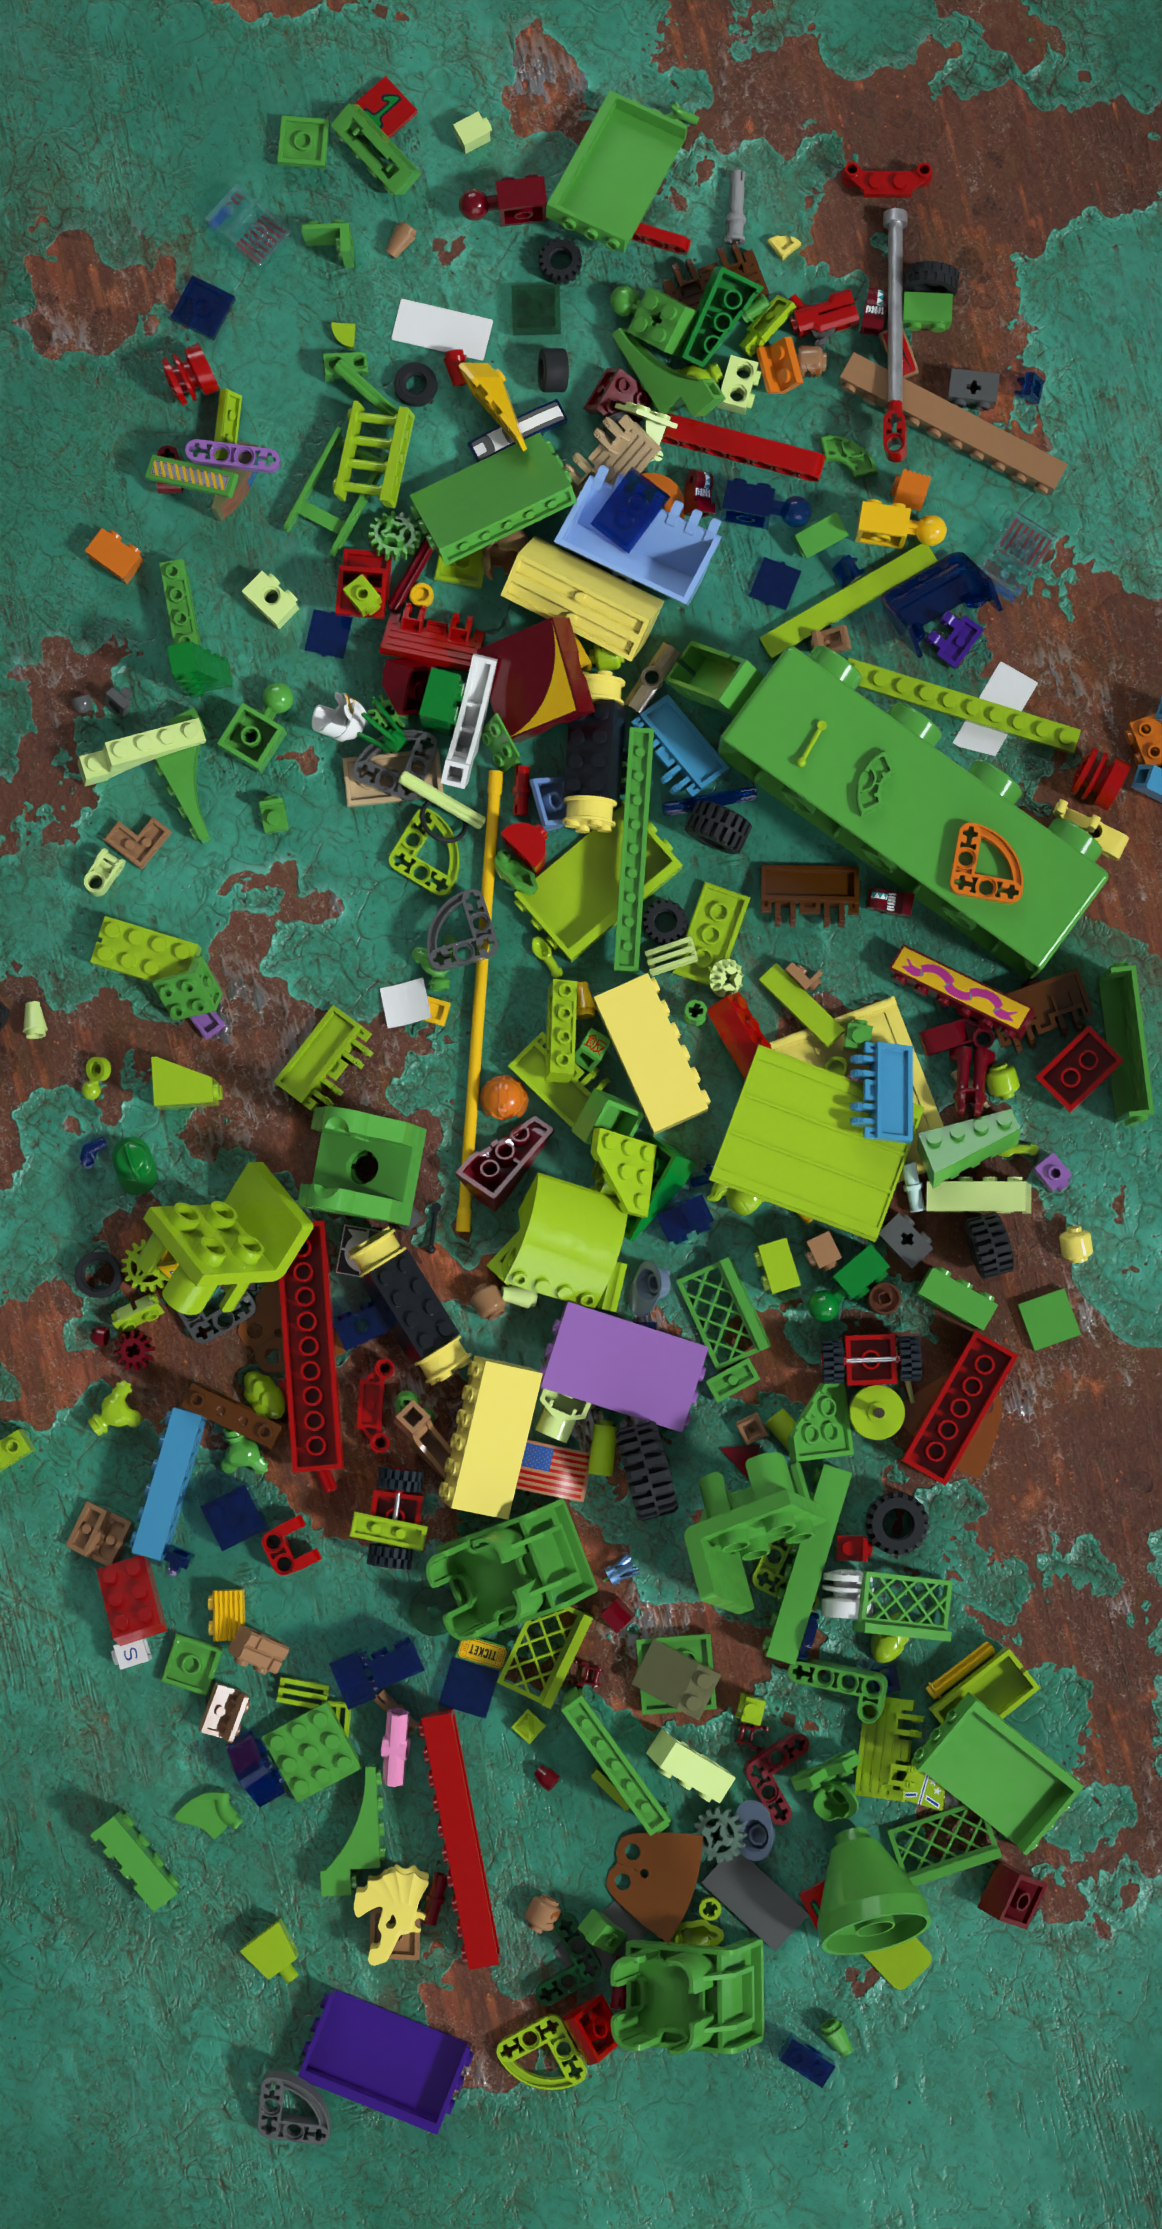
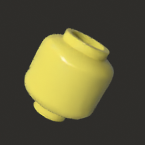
M1080 1225L1067 1227V1231L1059 1236L1061 1255L1063 1258L1068 1259L1069 1263L1085 1262L1092 1255L1091 1233L1083 1230Z

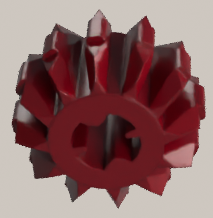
M130 1330V1338L127 1334L122 1333L121 1338L124 1342L115 1341L114 1343L116 1346L121 1347V1349L113 1351V1354L122 1356L116 1362L117 1364H122L126 1361L124 1365L125 1370H129L131 1365H133V1370L137 1372L140 1369L139 1363L143 1368H147L148 1363L145 1359L153 1361L155 1358L148 1354L149 1351L156 1350L155 1346L148 1347V1344L153 1339L148 1337L143 1341L144 1331H140L138 1336H136V1331ZM138 1345L137 1349L140 1350V1353L132 1357L130 1355L132 1352H129V1349Z

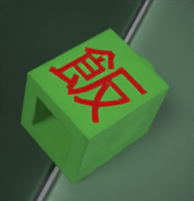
M591 1027L575 1050V1063L591 1073L601 1061L611 1040Z

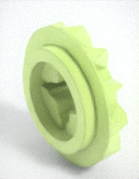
M731 959L718 961L710 973L709 981L712 991L722 998L737 993L738 989L743 986L741 982L742 977L745 976L741 973L742 966ZM726 974L731 975L729 978L730 983H725L727 980Z

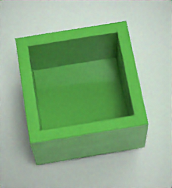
M594 1088L572 1132L589 1145H592L594 1128H603L633 1138L645 1114L631 1102Z

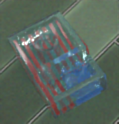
M237 183L204 220V223L259 268L291 233L289 228L256 198L253 199Z
M1016 512L978 569L974 579L1015 604L1058 537L1021 513Z

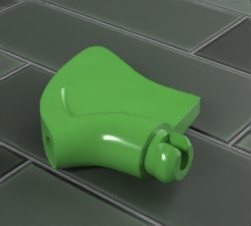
M211 1791L201 1794L186 1803L175 1815L177 1821L203 1829L214 1840L229 1825L233 1829H237L243 1822V1818L238 1816V1812L231 1806L229 1792Z

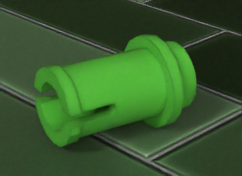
M761 294L760 297L751 302L750 307L742 314V318L746 323L753 322L755 317L771 307L766 296Z

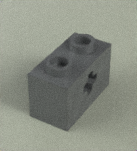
M951 368L946 400L960 408L972 406L979 411L994 409L997 402L1000 373ZM970 388H974V392L976 393L971 394Z
M897 1213L880 1230L878 1237L909 1269H913L933 1249L930 1245L932 1240L923 1231L919 1234L913 1228L915 1223L907 1214L902 1216L900 1213ZM910 1234V1242L912 1244L902 1245L901 1241L903 1238L900 1235L906 1236Z

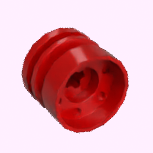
M199 343L184 349L186 360L183 362L176 353L172 354L176 363L172 367L167 357L161 359L164 370L163 374L173 395L181 402L182 406L188 404L184 396L187 392L190 393L193 401L197 400L195 389L198 387L205 396L220 390Z
M1093 746L1091 751L1083 757L1074 774L1070 793L1076 795L1080 787L1083 786L1085 788L1081 798L1085 799L1093 791L1095 792L1093 804L1108 811L1122 787L1131 765L1116 758L1110 766H1107L1105 763L1108 753L1104 752L1100 760L1097 761L1095 758L1099 749Z

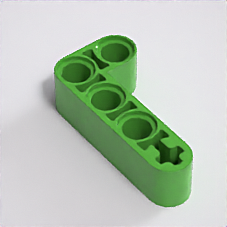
M800 1657L796 1660L795 1665H790L788 1675L795 1683L858 1696L857 1715L862 1722L866 1724L874 1723L883 1714L888 1681L882 1673L809 1657ZM800 1665L802 1666V1670L806 1671V1673H804L803 1675L801 1674V1670L797 1669ZM821 1670H827L830 1673V1681L822 1678ZM845 1675H850L855 1679L854 1686L846 1683ZM870 1680H875L879 1683V1691H874L870 1688ZM872 1705L876 1710V1715L868 1714L865 1706Z

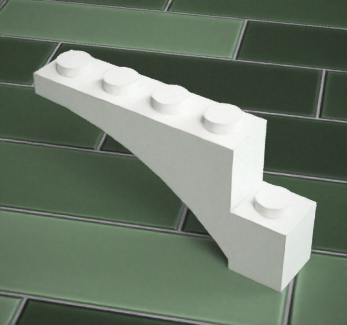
M473 654L461 708L445 760L441 779L442 784L465 789L469 782L473 760L479 749L498 659Z

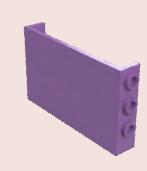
M565 1302L560 1320L556 1319L552 1327L551 1333L555 1334L552 1344L548 1343L545 1349L544 1357L547 1358L545 1367H540L539 1372L543 1373L540 1387L644 1421L651 1420L656 1422L657 1425L678 1432H682L683 1428L687 1429L691 1419V1414H688L691 1404L695 1405L699 1391L696 1390L698 1381H702L704 1378L706 1367H703L709 1347L571 1302Z

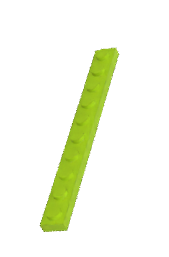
M852 658L848 659L862 676V681L857 688L1072 755L1075 752L1081 732L1080 729Z

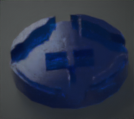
M812 1611L810 1613L798 1653V1660L807 1661L809 1657L805 1653L808 1649L810 1650L818 1628L817 1619L820 1617L818 1613Z

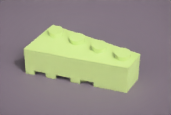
M958 1177V1181H948L946 1179L940 1183V1186L932 1189L930 1181H927L926 1211L964 1213V1211H969L970 1213H989V1211L1014 1213L1015 1211L1022 1212V1214H1031V1184L1022 1181V1177H1007V1181H997L998 1177H983V1181H973V1177Z

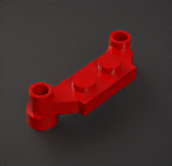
M849 162L842 170L841 181L847 187L855 186L863 193V198H911L912 192L918 187H927L931 183L933 173L931 165L926 162L920 163L913 171H864L859 168L857 163Z
M386 1358L378 1360L375 1364V1369L366 1379H360L357 1429L363 1430L370 1440V1447L377 1453L385 1452L390 1447V1439L382 1431L385 1380L393 1375L395 1365L390 1359ZM385 1363L390 1367L387 1373L381 1370L382 1365ZM378 1438L385 1440L383 1447L377 1445Z

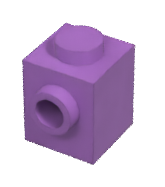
M1054 1152L1031 1169L1050 1192L1055 1189L1060 1192L1070 1184L1068 1179L1072 1174Z

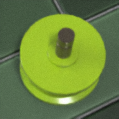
M870 1385L860 1389L851 1399L848 1409L850 1423L860 1435L873 1440H883L893 1436L901 1428L905 1417V1408L900 1396L891 1388L882 1385Z

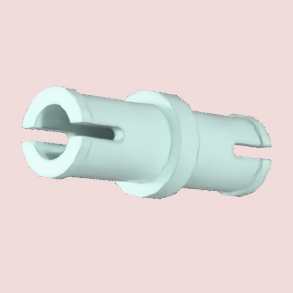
M916 1161L905 1162L902 1169L905 1181L903 1189L907 1191L910 1212L912 1213L926 1210L921 1191L923 1183L919 1181Z

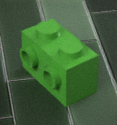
M904 292L903 328H907L908 331L931 329L932 332L938 333L949 330L952 323L953 294Z

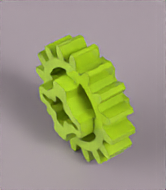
M142 1239L141 1246L133 1243L134 1250L125 1251L129 1257L128 1259L121 1260V1262L127 1264V1267L121 1269V1271L129 1274L125 1281H134L132 1288H137L141 1285V1292H145L147 1287H149L151 1292H155L156 1285L163 1289L165 1287L163 1281H169L170 1279L158 1268L159 1262L152 1273H144L140 1269L137 1258L139 1252L142 1251L147 1243L145 1239ZM133 1262L137 1265L138 1271L136 1274L133 1271ZM154 1275L158 1277L155 1281L144 1282L148 1276Z

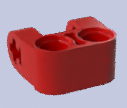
M301 1514L267 1532L262 1538V1546L273 1569L279 1575H289L323 1559L318 1548L296 1558L286 1538V1535L306 1526ZM270 1535H277L280 1538L281 1542L278 1548H272L268 1544ZM281 1557L290 1559L291 1568L289 1570L280 1568L279 1560Z

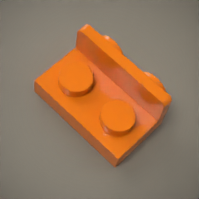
M783 337L771 346L756 348L768 394H786L804 383L792 337Z

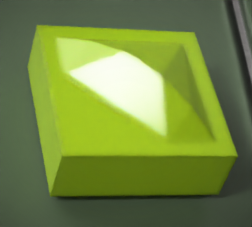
M528 1708L511 1728L530 1744L546 1727V1724Z

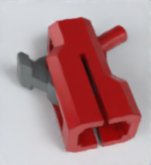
M850 289L830 294L827 301L815 305H805L796 294L789 298L797 307L793 311V318L789 319L792 332H797L798 337L812 334L817 340L814 346H820L822 349L825 347L831 334L858 326L859 324L856 305H852L854 299Z

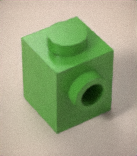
M853 1019V1023L848 1022L843 1050L863 1053L864 1042H871L873 1026H869L868 1021Z

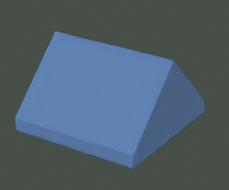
M565 776L530 780V787L540 823L546 832L565 827L562 823V819L566 817L567 805L563 802Z

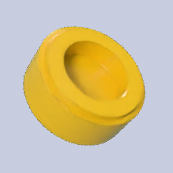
M417 583L410 590V600L415 607H429L432 604L434 593L428 584Z

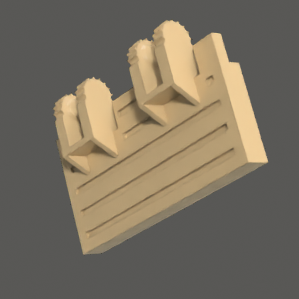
M627 414L618 422L626 430L625 432L611 418L606 417L603 420L604 425L617 438L613 441L603 430L596 428L593 434L601 443L588 457L595 467L582 455L575 453L572 459L586 474L582 476L569 464H566L563 470L567 469L571 476L572 482L570 484L576 499L589 476L595 477L601 465L609 468L605 482L613 486L619 474L628 477L623 489L625 491L662 448Z

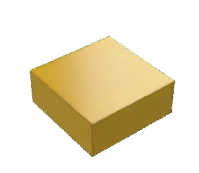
M427 996L431 1018L422 1021L444 1027L451 1003Z

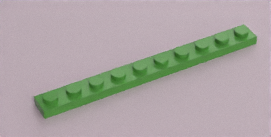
M630 727L614 960V971L638 973L654 741L653 728Z

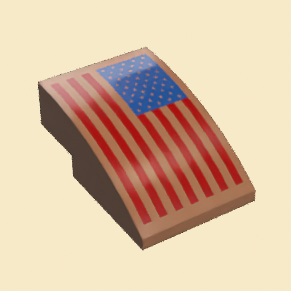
M527 1439L516 1489L584 1502L590 1475L588 1474L590 1453Z

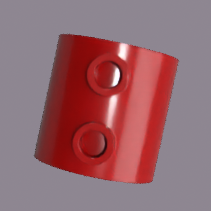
M521 822L506 827L500 833L502 841L537 875L544 867L547 859L545 840L548 838V833L538 823L533 826Z
M602 1994L585 2001L563 2017L565 2027L570 2032L579 2053L583 2056L587 2065L599 2063L618 2046L611 2033L613 2013Z

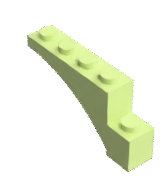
M196 718L105 742L103 750L79 756L77 764L84 786L108 781V779L156 758L204 744L206 739L200 720Z

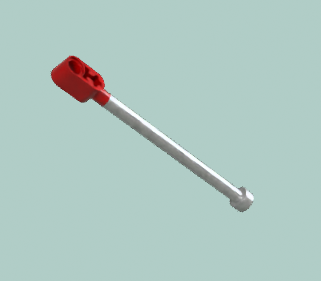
M901 208L888 209L883 213V226L888 229V412L883 417V447L887 459L894 463L901 462L907 455V425L902 410L903 229L907 227L908 214L906 210ZM894 423H897V424H896L897 433H896V432H893V428H892V427L894 426ZM893 445L901 446L898 450H890V447Z

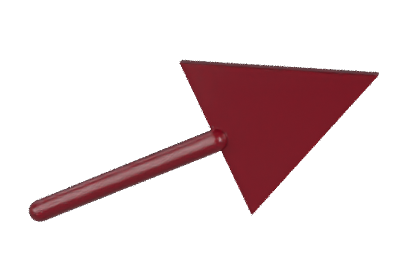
M761 1444L720 1449L749 1478L746 1461L757 1456Z

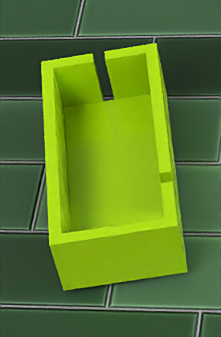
M105 916L98 936L102 939V942H96L90 963L94 966L153 984L156 979L188 972L193 958L200 956L202 948L198 944Z
M1005 1646L928 1709L942 1724L946 1720L948 1712L956 1708L966 1694L970 1692L1004 1719L1041 1688L1027 1670L1022 1668L1024 1666L1012 1651Z

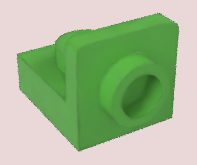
M272 795L264 797V801L258 802L265 834L289 830L283 798Z

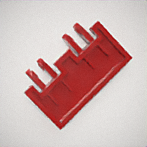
M408 602L406 603L401 622V614L390 613L380 645V654L469 672L473 654H478L477 649L483 646L485 639L484 631L475 630L474 636L470 637L474 616H468L465 629L457 628L460 622V613L454 612L449 632H447L448 624L428 620L426 627H423L427 606H421L417 619L410 618L413 607L412 603Z

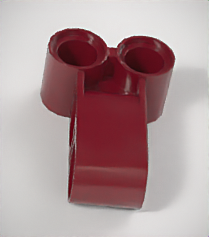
M966 1017L918 1033L925 1057L971 1044L974 1049H989L995 1040L994 1034L990 1029ZM984 1033L988 1036L989 1042L986 1046L977 1043V1034Z

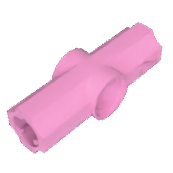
M403 1708L389 1709L387 1711L386 1734L383 1737L381 1756L384 1757L382 1783L391 1787L403 1786L405 1782L406 1760L410 1752L411 1740L408 1738L410 1712Z

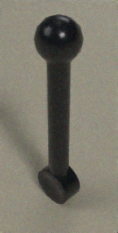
M433 1203L431 1206L433 1216L429 1245L426 1247V1251L429 1254H433L436 1250L434 1239L437 1216L441 1210L439 1203Z

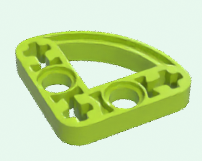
M427 808L425 816L430 814L429 818L432 821L430 824L427 823L430 830L432 831L436 826L444 838L455 837L444 819L433 810ZM419 809L391 852L389 863L394 871L438 897H446L452 892L459 874L460 855L457 842L447 843L450 857L447 875L417 858L416 856L429 837L427 832L423 835L419 830L413 828L414 825L418 828L421 825L419 818L421 809ZM417 834L420 838L419 844L414 847L409 846L406 843L407 836ZM401 855H404L405 862L410 865L412 860L415 861L410 868L409 874L405 872L408 870L405 865L395 866L396 861L394 858L396 856L401 857ZM418 867H425L428 871L427 877L423 880L416 879L414 876V871ZM432 873L437 874L434 876L436 881L442 882L446 880L447 890L437 891L438 887L433 882L430 883V886L426 885L431 880Z
M550 2013L503 2038L497 2045L496 2053L502 2065L516 2079L529 2086L544 2090H559L575 2086L586 2077V2064L567 2031L563 2020L557 2014ZM548 2020H551L553 2023L557 2022L556 2031L553 2032L551 2029H548L543 2034L545 2038L542 2039L541 2033L536 2026L540 2025L542 2030L548 2026ZM528 2031L534 2032L537 2036V2041L532 2045H528L523 2041V2035ZM518 2037L519 2044L523 2050L520 2051L519 2046L512 2050V2056H509L507 2053L502 2054L503 2045L507 2044L508 2047L515 2045L516 2040L514 2038ZM560 2042L569 2043L571 2046L570 2053L567 2055L559 2054L556 2049L557 2045ZM547 2043L564 2076H540L524 2069L515 2060ZM576 2055L577 2058H573V2063L576 2068H582L580 2076L570 2075L571 2065L569 2061L564 2065L563 2061L570 2060Z

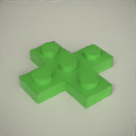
M855 1749L836 1754L821 1764L804 1768L791 1776L790 1779L795 1791L806 1789L807 1792H811L821 1787L820 1782L830 1781L838 1774L840 1778L854 1772L853 1768L859 1765L861 1761Z

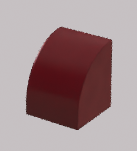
M619 1596L600 1612V1616L616 1634L635 1616Z

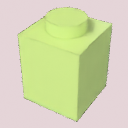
M479 111L453 124L454 134L465 154L491 141V125L486 117L482 119Z

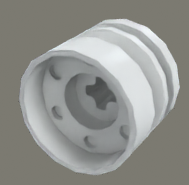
M836 1569L830 1572H823L822 1579L832 1580L833 1584H824L822 1589L833 1592V1597L822 1598L821 1616L858 1619L863 1576L861 1570ZM871 1577L870 1582H874L875 1577ZM869 1587L874 1592V1587ZM873 1602L867 1606L866 1617H873Z

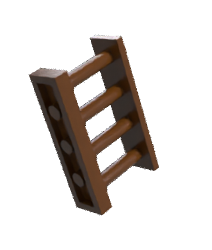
M198 1383V1385L191 1384L181 1405L270 1449L273 1446H279L288 1427L287 1424L279 1420L269 1419L257 1414L252 1407L201 1383Z

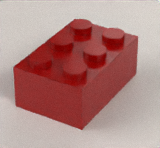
M1087 1026L1035 1078L1071 1114L1124 1063V1060L1090 1026Z
M138 1555L96 1569L113 1640L120 1646L168 1631L151 1562L145 1556Z

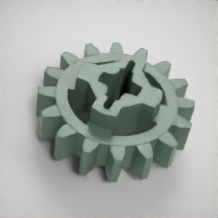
M720 1806L716 1808L715 1812L710 1808L706 1810V1814L703 1813L698 1816L701 1822H696L693 1825L698 1831L692 1834L703 1836L702 1855L707 1853L708 1861L716 1857L717 1863L723 1862L724 1858L728 1862L733 1859V1855L738 1856L741 1853L738 1848H743L746 1845L741 1840L747 1836V1833L741 1832V1828L745 1826V1823L739 1824L737 1820L740 1815L737 1814L732 1817V1809L730 1808L724 1813ZM719 1819L716 1825L713 1823L709 1824L710 1820ZM718 1830L721 1831V1832H720V1836L723 1837V1838L720 1839V1840H719V1834L716 1832V1831H718ZM723 1845L731 1846L729 1850L720 1851Z

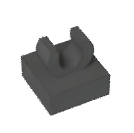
M126 686L119 692L112 687L105 694L104 705L119 718L123 719L129 713V701L132 699L130 695L133 692Z

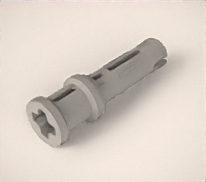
M741 170L730 171L729 213L725 217L727 235L724 237V243L727 245L736 242L740 246L745 243V237L743 236V228L746 224V217L743 214L745 171L741 172Z

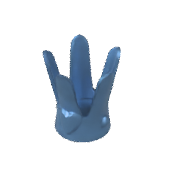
M628 1552L614 1565L604 1569L608 1577L603 1582L610 1579L615 1586L624 1579L640 1575V1573H637L639 1571L638 1568H632L634 1564L629 1562L631 1555H628Z

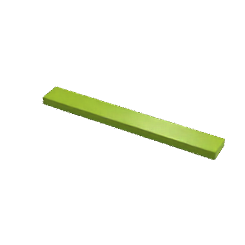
M920 544L759 637V641L772 660L781 655L787 647H795L812 637V631L826 629L936 565L938 560L929 546Z

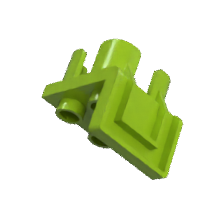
M248 1162L224 1202L214 1201L209 1205L176 1203L174 1206L150 1207L143 1219L153 1232L139 1254L137 1263L144 1273H152L167 1249L179 1264L162 1292V1296L169 1306L186 1315H197L202 1312L217 1286L225 1285L224 1291L226 1295L221 1301L219 1308L222 1312H231L236 1308L250 1283L273 1282L284 1276L313 1230V1223L263 1162Z

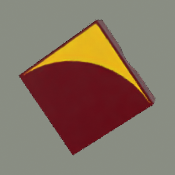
M552 617L477 649L478 655L498 659L490 700L494 715L498 713L513 743L522 742L546 732L555 725L569 723L595 712L588 683L580 666L579 651L570 618Z

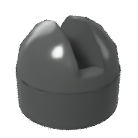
M90 695L71 699L73 708L77 712L86 713L91 709L92 701Z

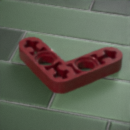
M800 1732L789 1733L750 1758L743 1767L744 1775L756 1797L769 1811L771 1821L777 1825L787 1824L792 1817V1811L772 1775L808 1751L809 1740ZM796 1738L802 1740L799 1749L792 1747L795 1744L794 1739ZM784 1745L787 1748L792 1747L788 1750L791 1753L790 1756L788 1755V1752L783 1748ZM776 1750L781 1751L782 1760L777 1764H773L770 1760L771 1754ZM753 1765L761 1767L758 1772L764 1780L759 1781L757 1776L750 1774L753 1772ZM766 1785H771L774 1789L773 1795L769 1798H763L761 1794L763 1787ZM775 1802L779 1808L785 1809L782 1812V1818L774 1816L777 1814V1811L772 1803Z

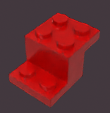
M344 549L343 565H339L335 615L384 619L386 602H389L393 557L386 561L385 555L377 556L376 551ZM361 574H363L382 599L379 610L372 615L367 614L364 617L349 601L343 591L347 585Z

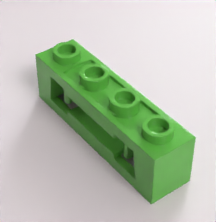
M348 103L331 124V127L336 131V137L352 148L351 153L357 159L363 160L366 163L368 172L374 177L379 178L384 183L382 185L383 188L391 195H404L422 174L358 104ZM365 135L387 160L392 159L394 163L390 162L387 165L365 140H360L358 136L362 137Z
M184 559L159 563L174 645L191 641L201 646L188 568Z

